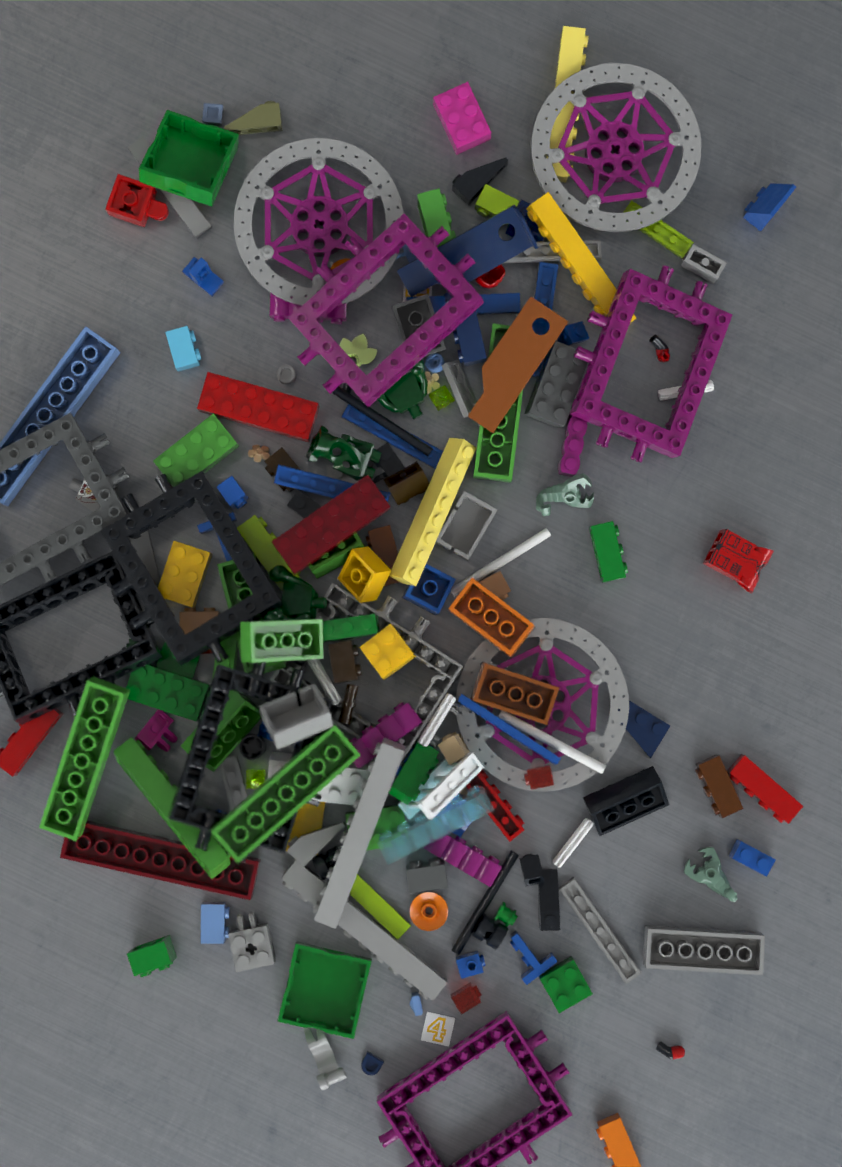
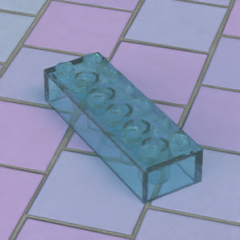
M476 785L467 790L468 794L462 797L460 794L456 795L433 819H428L424 813L415 816V821L411 823L405 821L397 826V830L393 832L387 830L380 834L377 844L387 864L389 865L494 811L483 786L478 787Z

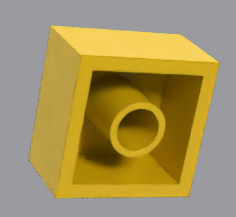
M369 546L353 548L337 579L360 603L377 600L392 570Z
M392 624L360 646L362 652L384 680L416 657Z

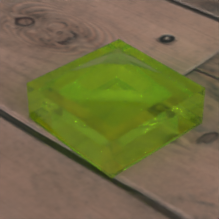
M445 385L428 395L438 411L455 401Z
M246 769V789H257L266 781V769Z

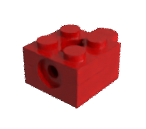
M117 174L105 208L109 216L145 228L148 217L164 221L169 215L167 205L164 202L155 200L157 195L155 187Z

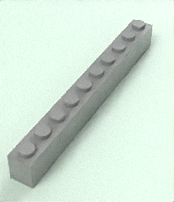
M386 738L383 739L382 744L377 743L374 751L377 757L375 761H370L367 772H370L369 778H364L360 788L363 790L362 796H357L353 806L357 808L354 815L350 814L346 825L350 827L348 833L343 832L340 843L343 846L341 850L337 849L333 858L336 864L334 868L330 867L326 878L330 880L328 885H323L320 896H323L321 903L317 902L313 913L316 916L314 921L335 929L337 928L406 746Z
M297 860L293 862L281 878L284 880L283 884L290 890L295 889L299 893L298 897L304 902L310 901L314 905L313 909L317 902L321 903L323 896H320L323 885H328L325 880L322 881L318 874L306 865L303 867ZM347 899L338 925L344 929L343 933L350 939L353 937L359 941L358 945L365 951L369 949L373 952V957L380 963L384 961L388 964V969L396 976L400 974L404 977L403 981L411 988L415 986L420 990L418 993L424 999L428 1000L430 998L434 1001L448 983L447 979Z

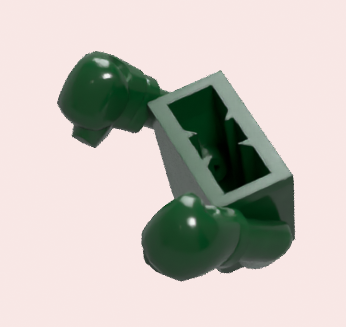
M423 359L410 369L411 372L402 376L377 399L384 408L393 413L400 412L401 414L409 411L413 420L423 415L418 406L425 401L424 397L427 395L428 387Z
M276 565L270 570L269 577L272 581L284 583L281 600L283 605L280 609L268 610L263 615V621L315 619L317 609H326V597H318V593L311 584L294 576L284 566Z

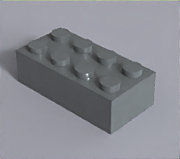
M555 341L546 354L524 415L557 428L565 426L587 366V362L574 357V353H577L575 348Z

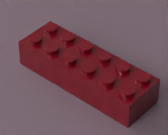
M367 475L274 539L272 544L293 574L297 575L390 510V505L369 475Z

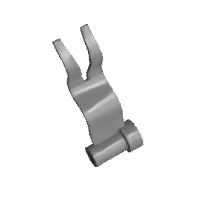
M303 1028L307 1044L315 1058L320 1073L316 1077L321 1090L328 1089L330 1085L346 1079L345 1070L343 1067H338L333 1050L324 1031L316 1029L318 1039L316 1041L310 1028Z

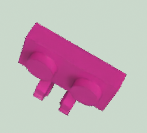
M158 709L134 739L139 740L148 750H151L157 744L163 751L168 752L171 746L161 736L164 735L170 742L176 743L177 737L168 729L174 720Z

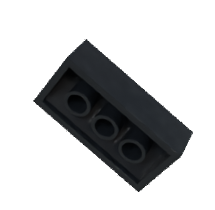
M653 766L583 797L599 836L669 805L663 783Z

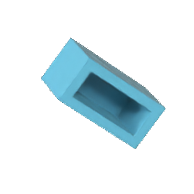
M188 326L165 332L174 365L178 372L200 366L199 360L202 358L199 348L195 349L194 342L197 340L193 330L190 331Z

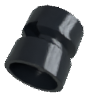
M250 734L242 739L239 749L243 757L248 760H255L264 755L267 743L261 735Z
M337 846L327 850L326 855L321 853L312 858L315 869L322 881L328 879L326 877L330 867H335L336 861L333 858L338 849Z
M484 914L472 936L480 941L486 940V945L496 950L504 940L508 928L501 923L495 924L493 918Z

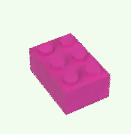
M468 82L433 97V106L456 155L491 140V130Z

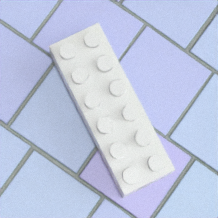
M272 751L269 759L268 779L290 760L292 753ZM352 762L317 793L321 794V800L312 798V800L354 805L357 796H362L363 790L360 788L364 778H369L370 772H367L370 762L360 769Z

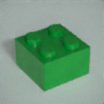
M170 935L133 947L127 953L133 975H140V977L152 974V971L157 968L159 971L169 968L177 957Z
M572 956L549 968L539 976L558 1013L563 1012L593 994Z

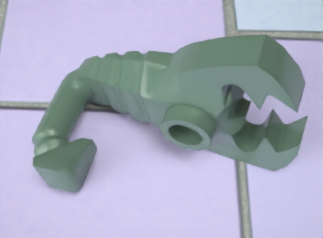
M582 473L567 479L564 483L543 489L536 497V510L541 512L542 516L550 515L551 504L544 505V502L547 501L564 502L569 506L577 508H590L594 501V492L591 496H588L586 493L584 499H580L581 492L578 485L581 484L584 489L586 484L592 487L590 478Z
M704 847L698 850L699 852H704L702 858L711 856V859L705 861L702 867L699 866L696 873H693L696 864L690 865V859L687 860L683 873L699 883L706 884L711 890L728 898L730 901H737V893L731 888L726 875L721 870L720 859L713 847Z

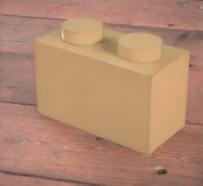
M450 733L441 738L443 742L438 744L449 765L461 761L470 753L461 733Z

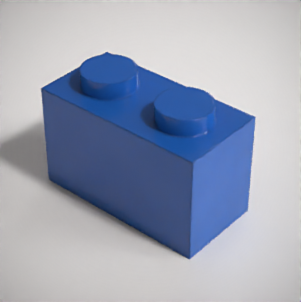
M233 476L216 486L231 508L240 509L247 504L246 500L249 497Z
M738 839L728 855L766 877L776 860Z

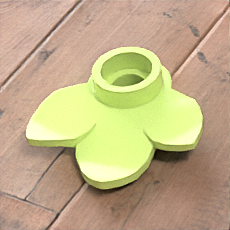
M364 334L355 337L352 342L343 338L339 345L350 358L357 360L355 364L359 368L362 364H370L377 355V349L368 348L367 339Z

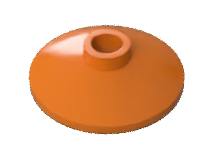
M424 892L416 896L412 901L410 917L414 925L419 929L434 931L446 922L448 906L444 898L439 894ZM427 907H431L433 911L432 913L427 914L425 912V909Z

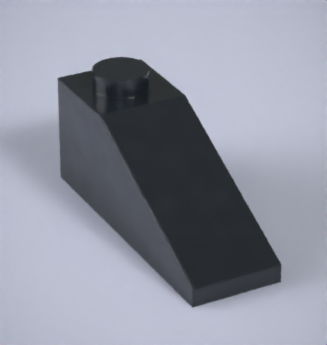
M505 157L468 170L462 176L459 174L452 182V191L469 206L482 192L485 184L489 185L507 166L508 159Z
M542 869L544 883L538 884L540 931H560L557 869Z

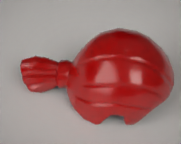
M500 264L475 280L481 287L487 289L494 288L504 278L505 268Z

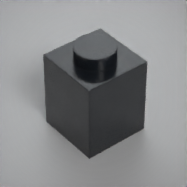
M527 854L523 858H519L525 887L544 883L539 855Z

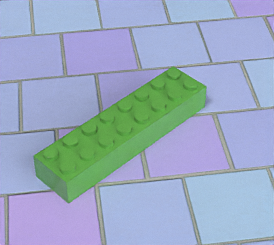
M492 324L488 358L509 329V325ZM523 390L494 433L479 425L473 478L511 483Z
M96 677L87 680L39 828L77 841L82 836L130 693L129 689Z
M333 724V727L325 729L209 831L233 859L239 863L360 756L359 752L337 726Z
M132 737L113 751L117 763L209 877L213 879L230 865L229 858L231 856L222 845L218 844V840L213 834H211L207 851L195 848L200 833L199 828L168 818L177 786L175 784L170 785L168 775L163 769L158 770L157 762L151 755H146L147 753L139 740L135 742Z

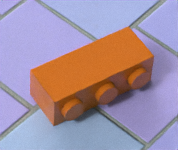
M619 1113L598 1121L599 1128L596 1131L600 1141L605 1140L607 1146L603 1148L608 1159L611 1157L613 1159L614 1165L611 1167H641Z

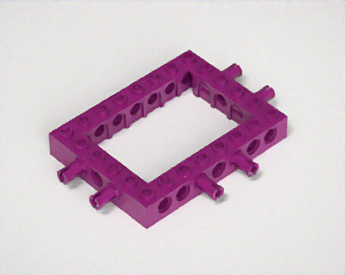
M404 213L366 248H363L355 237H351V243L347 241L345 246L356 257L338 274L335 275L326 263L321 264L325 272L320 267L317 268L316 272L327 284L291 315L289 320L310 342V346L297 358L306 366L317 354H321L335 370V374L322 385L330 394L342 383H347L369 407L484 303L479 293L463 277V273L475 264L473 258L466 254L456 265H452L437 249V246L450 235L446 229L444 230L443 226H440L430 237H426ZM406 244L410 252L422 262L425 268H428L433 273L435 279L448 290V293L453 298L366 376L319 322L323 318L326 319L327 315L338 305L341 306L345 298L352 292L355 293L357 291L356 288L366 279L369 280L370 276L378 268L385 266V262L395 253L398 254L400 252L399 249Z
M662 266L658 280L633 269L624 272L607 317L592 310L589 314L590 318L588 317L587 322L602 327L594 351L592 352L578 346L575 350L577 353H574L575 358L589 364L570 414L602 428L596 444H601V447H608L612 433L635 442L636 445L630 458L632 460L636 459L635 461L640 463L643 461L647 448L670 458L681 456L732 318V314L702 300L708 287L706 283L702 285L703 282L696 281L691 296L670 287L668 284L674 269L670 268L668 270L669 266ZM638 301L650 303L658 307V310L663 309L674 314L676 318L681 317L690 321L694 326L704 324L701 334L698 335L695 351L691 354L692 359L689 367L685 370L684 381L678 389L679 394L675 405H672L671 416L665 424L666 429L601 401Z
M505 1011L377 1096L379 1107L392 1125V1129L378 1137L379 1141L386 1148L399 1138L414 1160L406 1167H445L406 1104L408 1102L412 1103L414 1098L423 1092L430 1091V1088L441 1080L444 1082L447 1080L446 1077L458 1069L459 1071L462 1070L464 1065L473 1059L477 1060L479 1055L490 1048L494 1049L496 1044L503 1040L507 1051L510 1052L516 1061L518 1068L524 1072L529 1085L532 1086L538 1095L542 1105L448 1167H497L499 1163L519 1150L527 1164H532L531 1160L533 1159L535 1162L538 1156L530 1146V1143L572 1116L571 1109L555 1086V1082L569 1074V1071L563 1062L550 1072L546 1071L534 1053L536 1047L548 1041L543 1030L541 1029L528 1039L524 1038L509 1013Z

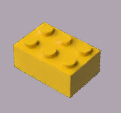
M173 541L158 586V590L164 598L195 608L213 554Z

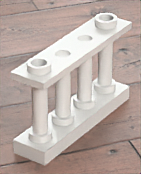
M473 752L468 753L459 763L449 765L444 758L429 773L430 777L425 785L421 784L418 790L421 792L415 801L411 800L408 805L400 801L398 806L408 819H411L420 810L423 811L428 819H433L484 767Z

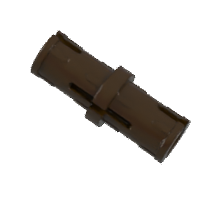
M347 684L343 701L341 700L342 707L338 722L350 725L354 707L356 708L355 701L359 686Z

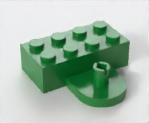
M165 642L161 650L163 657L158 659L156 666L148 664L131 672L126 686L130 690L128 700L198 722L211 685L193 679L200 655L181 666Z

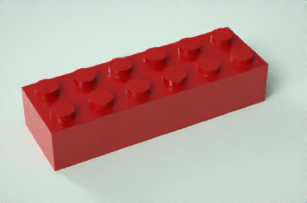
M207 372L197 409L202 413L209 415L214 413L216 417L310 442L320 406L319 403Z

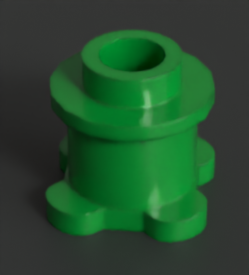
M502 902L493 918L495 921L498 919L505 923L506 927L509 924L512 926L518 917L516 915L517 910H511L506 906L505 902Z

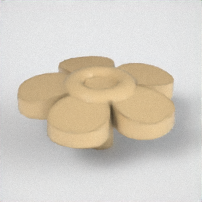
M426 371L425 376L428 381L427 393H431L432 388L434 390L440 388V384L435 382L439 380V375L434 373L431 376L430 372Z
M253 445L252 450L248 451V456L254 457L255 462H261L262 459L266 460L270 457L268 453L269 448L267 446L260 448V445Z

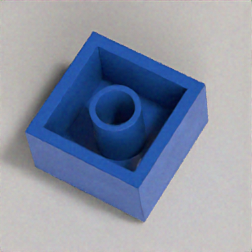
M426 564L417 586L408 585L402 598L437 615L440 613L456 579Z

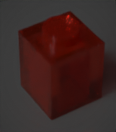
M550 764L528 768V773L524 774L526 786L530 785L531 790L554 786Z
M470 982L452 993L451 999L462 1015L481 1003L480 996L482 994L477 985L473 987Z

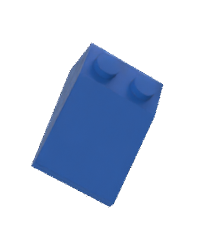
M770 183L767 188L763 186L756 195L758 197L756 202L751 201L744 209L747 213L743 218L759 231H762L797 186L794 184Z

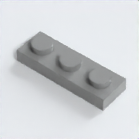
M459 360L447 362L442 365V368L463 417L466 418L477 401Z

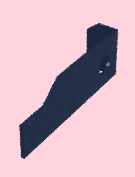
M514 204L437 247V249L452 265H456L466 254H469L470 258L472 257L475 261V264L463 273V277L467 282H471L533 246L537 249L538 246L523 215ZM503 224H511L515 228V234L512 239L502 240L499 237L498 231ZM418 259L397 270L411 297L436 283L441 284L435 279L433 273L428 268H425Z

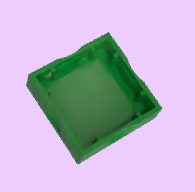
M166 110L157 129L155 140L148 148L139 167V181L212 207L237 153L239 134L214 125H206L193 118Z
M296 942L277 1022L303 1028H316L329 1034L354 1039L372 959Z

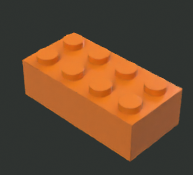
M473 578L470 579L448 608L452 614L510 658H512L535 628L532 622Z

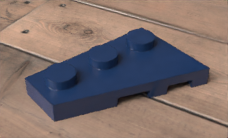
M629 700L626 730L651 759L670 725Z

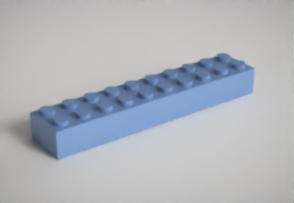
M85 326L2 439L0 450L69 413L75 416L121 352ZM52 446L40 451L41 454L27 458L23 461L24 463L7 469L6 473H0L1 504L10 505Z

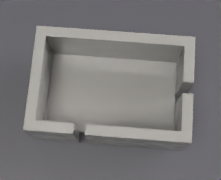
M464 491L455 506L458 511L453 509L435 543L449 551L451 548L455 549L454 554L469 561L497 509Z
M315 684L298 690L302 705L300 707L298 706L295 692L259 706L262 720L277 749L333 727L330 711Z

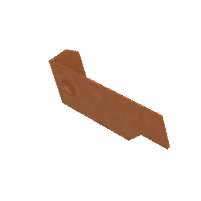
M530 297L482 366L484 392L468 417L491 433H494L569 321L533 297ZM538 318H544L549 323V331L544 335H538L532 329L533 322Z

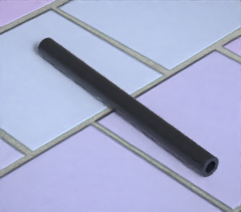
M337 387L333 391L334 395L427 457L432 452L433 448L373 408L367 407L365 403L341 387Z
M510 851L493 884L487 889L451 949L457 955H460L519 857L514 851Z

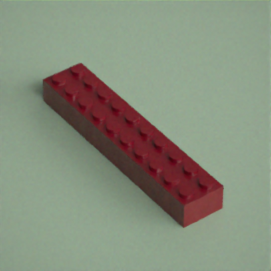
M92 821L86 822L83 834L77 841L64 837L60 858L246 900H251L253 897L261 859L246 856L245 862L240 861L237 863L231 856L229 858L230 865L211 879L181 841Z

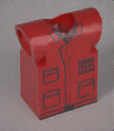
M723 529L719 531L703 564L735 580L743 589L752 594L760 579L761 569L768 564L774 551L759 547L730 530Z

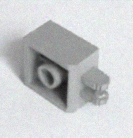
M253 911L249 912L248 915L250 927L245 928L244 918L242 914H238L239 929L228 933L236 972L273 965L276 962L269 924L257 925ZM249 943H252V945L256 946L257 948H255L254 951H251V949L248 948L250 945Z

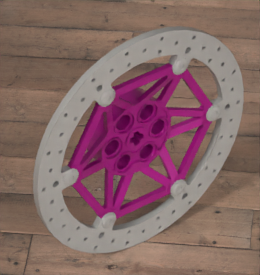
M624 63L592 66L573 74L559 84L548 96L537 115L531 141L533 167L545 194L549 192L564 215L573 221L605 232L638 230L650 226L669 215L683 201L696 179L702 148L697 119L682 93L659 74L640 66ZM605 83H626L634 86L630 92L585 97L582 91L590 87ZM647 91L658 97L669 108L678 124L680 132L673 133L646 97H644ZM629 99L616 119L611 122L590 105L593 103ZM568 102H571L574 105V110L558 148L550 149V136L554 122L563 107ZM634 104L632 124L629 125L622 122L621 120ZM640 105L644 106L665 134L638 133L637 124ZM587 111L601 123L595 130L592 128ZM578 113H581L589 140L566 148L565 145ZM623 132L626 137L620 138L617 133ZM598 135H606L607 140H600ZM643 141H664L648 150H644ZM682 146V160L678 174L669 189L662 194L658 187L673 149ZM629 147H636L638 152L632 153ZM663 148H667L655 181L652 182L641 161L643 158ZM586 149L585 158L570 155V153ZM612 150H613V151L617 150L618 153H617V155H616V153L612 154L611 151H612ZM591 152H598L600 154V157H593L591 155ZM567 161L588 166L594 175L592 191L589 190ZM553 163H560L588 198L586 204L576 200L563 187L554 171ZM622 164L630 165L631 169L624 170ZM609 166L612 169V172H605L603 170V167ZM638 170L645 184L631 176ZM600 179L602 181H605L606 184L598 192V184ZM625 180L642 190V192L604 196L613 183ZM647 198L651 203L641 209L623 213H610L599 210L600 204Z
M309 138L288 143L265 156L251 170L239 191L233 221L234 235L239 254L251 275L267 291L287 302L302 306L326 285V281L316 272L318 267L315 257H324L322 264L326 263L328 265L330 255L336 253L339 249L350 251L344 244L348 235L355 237L363 248L373 242V200L381 197L385 210L387 229L404 214L398 189L388 172L375 158L352 144L330 138ZM312 158V165L272 188L266 185L268 180L285 166L302 159ZM326 158L336 159L355 167L372 184L365 187L326 165ZM312 173L307 199L304 201L278 193L280 190ZM325 173L339 179L359 192L336 201L331 199ZM318 175L321 179L324 196H314ZM258 197L265 200V246L260 249L256 247L252 229L253 211ZM360 199L352 210L346 214L342 205ZM278 200L296 205L297 207L293 214H290ZM365 203L367 204V241H364L348 227V222ZM271 204L291 223V227L273 242H271ZM319 204L325 206L322 211H316L315 207ZM301 214L308 215L305 221L298 219ZM333 214L341 215V218L337 221L331 219ZM320 224L321 226H323V229L320 230V228H317L316 225ZM338 232L341 234V237L335 240L331 238V235ZM307 233L308 237L301 240L298 238L299 234ZM290 235L293 236L296 244L278 247ZM317 242L325 244L322 249L315 248ZM301 249L309 255L313 272L311 273L280 256L279 253ZM395 253L385 262V266L378 268V271H375L369 280L366 279L356 288L357 291L355 293L352 292L348 298H345L342 304L363 296L379 284L393 266L398 254ZM355 257L339 265L331 271L335 275L338 274ZM273 258L312 281V288L302 287L283 279L266 264V261Z
M528 619L535 625V629L532 630L527 638L539 637V645L498 664L497 667L504 669L539 652L531 678L539 681L544 679L548 684L559 687V690L565 695L562 701L558 702L555 700L548 724L545 728L539 730L549 735H552L553 731L559 730L580 737V741L570 746L577 749L589 744L594 749L588 756L606 764L620 745L628 722V688L620 665L610 650L587 630L558 619ZM487 639L475 649L464 666L457 686V702L461 694L469 699L471 698L474 689L471 686H475L481 662L496 666L491 662V659L501 650ZM553 639L565 640L579 647L595 661L599 669L591 672L553 646ZM552 653L585 674V677L558 681L555 675ZM545 655L549 676L538 674ZM586 682L573 696L569 695L566 686ZM606 682L610 696V714L603 736H600L595 732L598 684ZM589 688H592L590 727L587 728L572 711L571 704ZM462 705L461 709L456 707L459 711L457 713L459 730L470 753H474L486 771L504 783L524 790L555 791L572 787L597 773V771L580 762L563 770L546 773L545 764L549 763L548 760L532 751V756L502 737L499 734L502 730L486 721L485 725L478 727L473 711L470 713V709ZM487 706V710L493 714V707ZM555 710L563 712V718L560 721H556L552 717ZM515 715L517 718L536 727L535 721ZM568 717L574 720L583 733L564 726ZM477 733L480 735L479 738L475 737ZM529 735V738L536 742L535 738ZM492 736L531 763V770L519 769L505 762L490 749L485 740ZM545 743L542 744V746L547 749L548 745ZM560 751L553 753L558 757L565 755ZM536 774L540 776L538 779L535 778Z

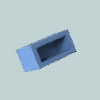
M203 902L201 904V944H224L226 938H229L230 927L226 926V919L230 917V907H226V902Z

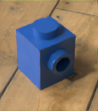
M478 950L455 957L461 979L484 973L483 967L486 964L483 955L478 954Z

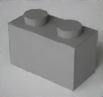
M693 244L681 267L714 284L727 263Z

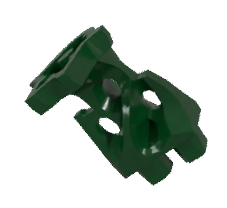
M321 426L318 433L312 438L305 457L309 458L308 461L316 462L318 458H325L333 463V469L358 481L367 475L371 479L373 478L375 469L368 467L367 464L369 461L378 463L382 453L374 449L373 443L362 441L346 434H342L341 438L335 437L328 432L326 427ZM334 448H340L341 454L334 455L332 451ZM343 461L348 462L350 464V467H344Z

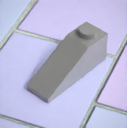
M342 821L303 834L299 838L295 836L288 843L290 847L287 851L304 867L346 824Z

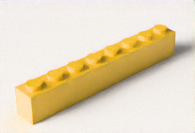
M547 192L527 207L528 217L539 226L540 234L548 239L551 250L560 256L561 264L565 269H569L573 281L581 286L584 297L594 305V311L607 317L617 289L553 197ZM634 314L632 316L631 322L636 319V316Z

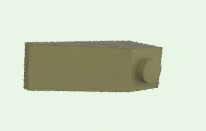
M267 101L226 125L224 129L239 135L283 131L280 105L275 101Z

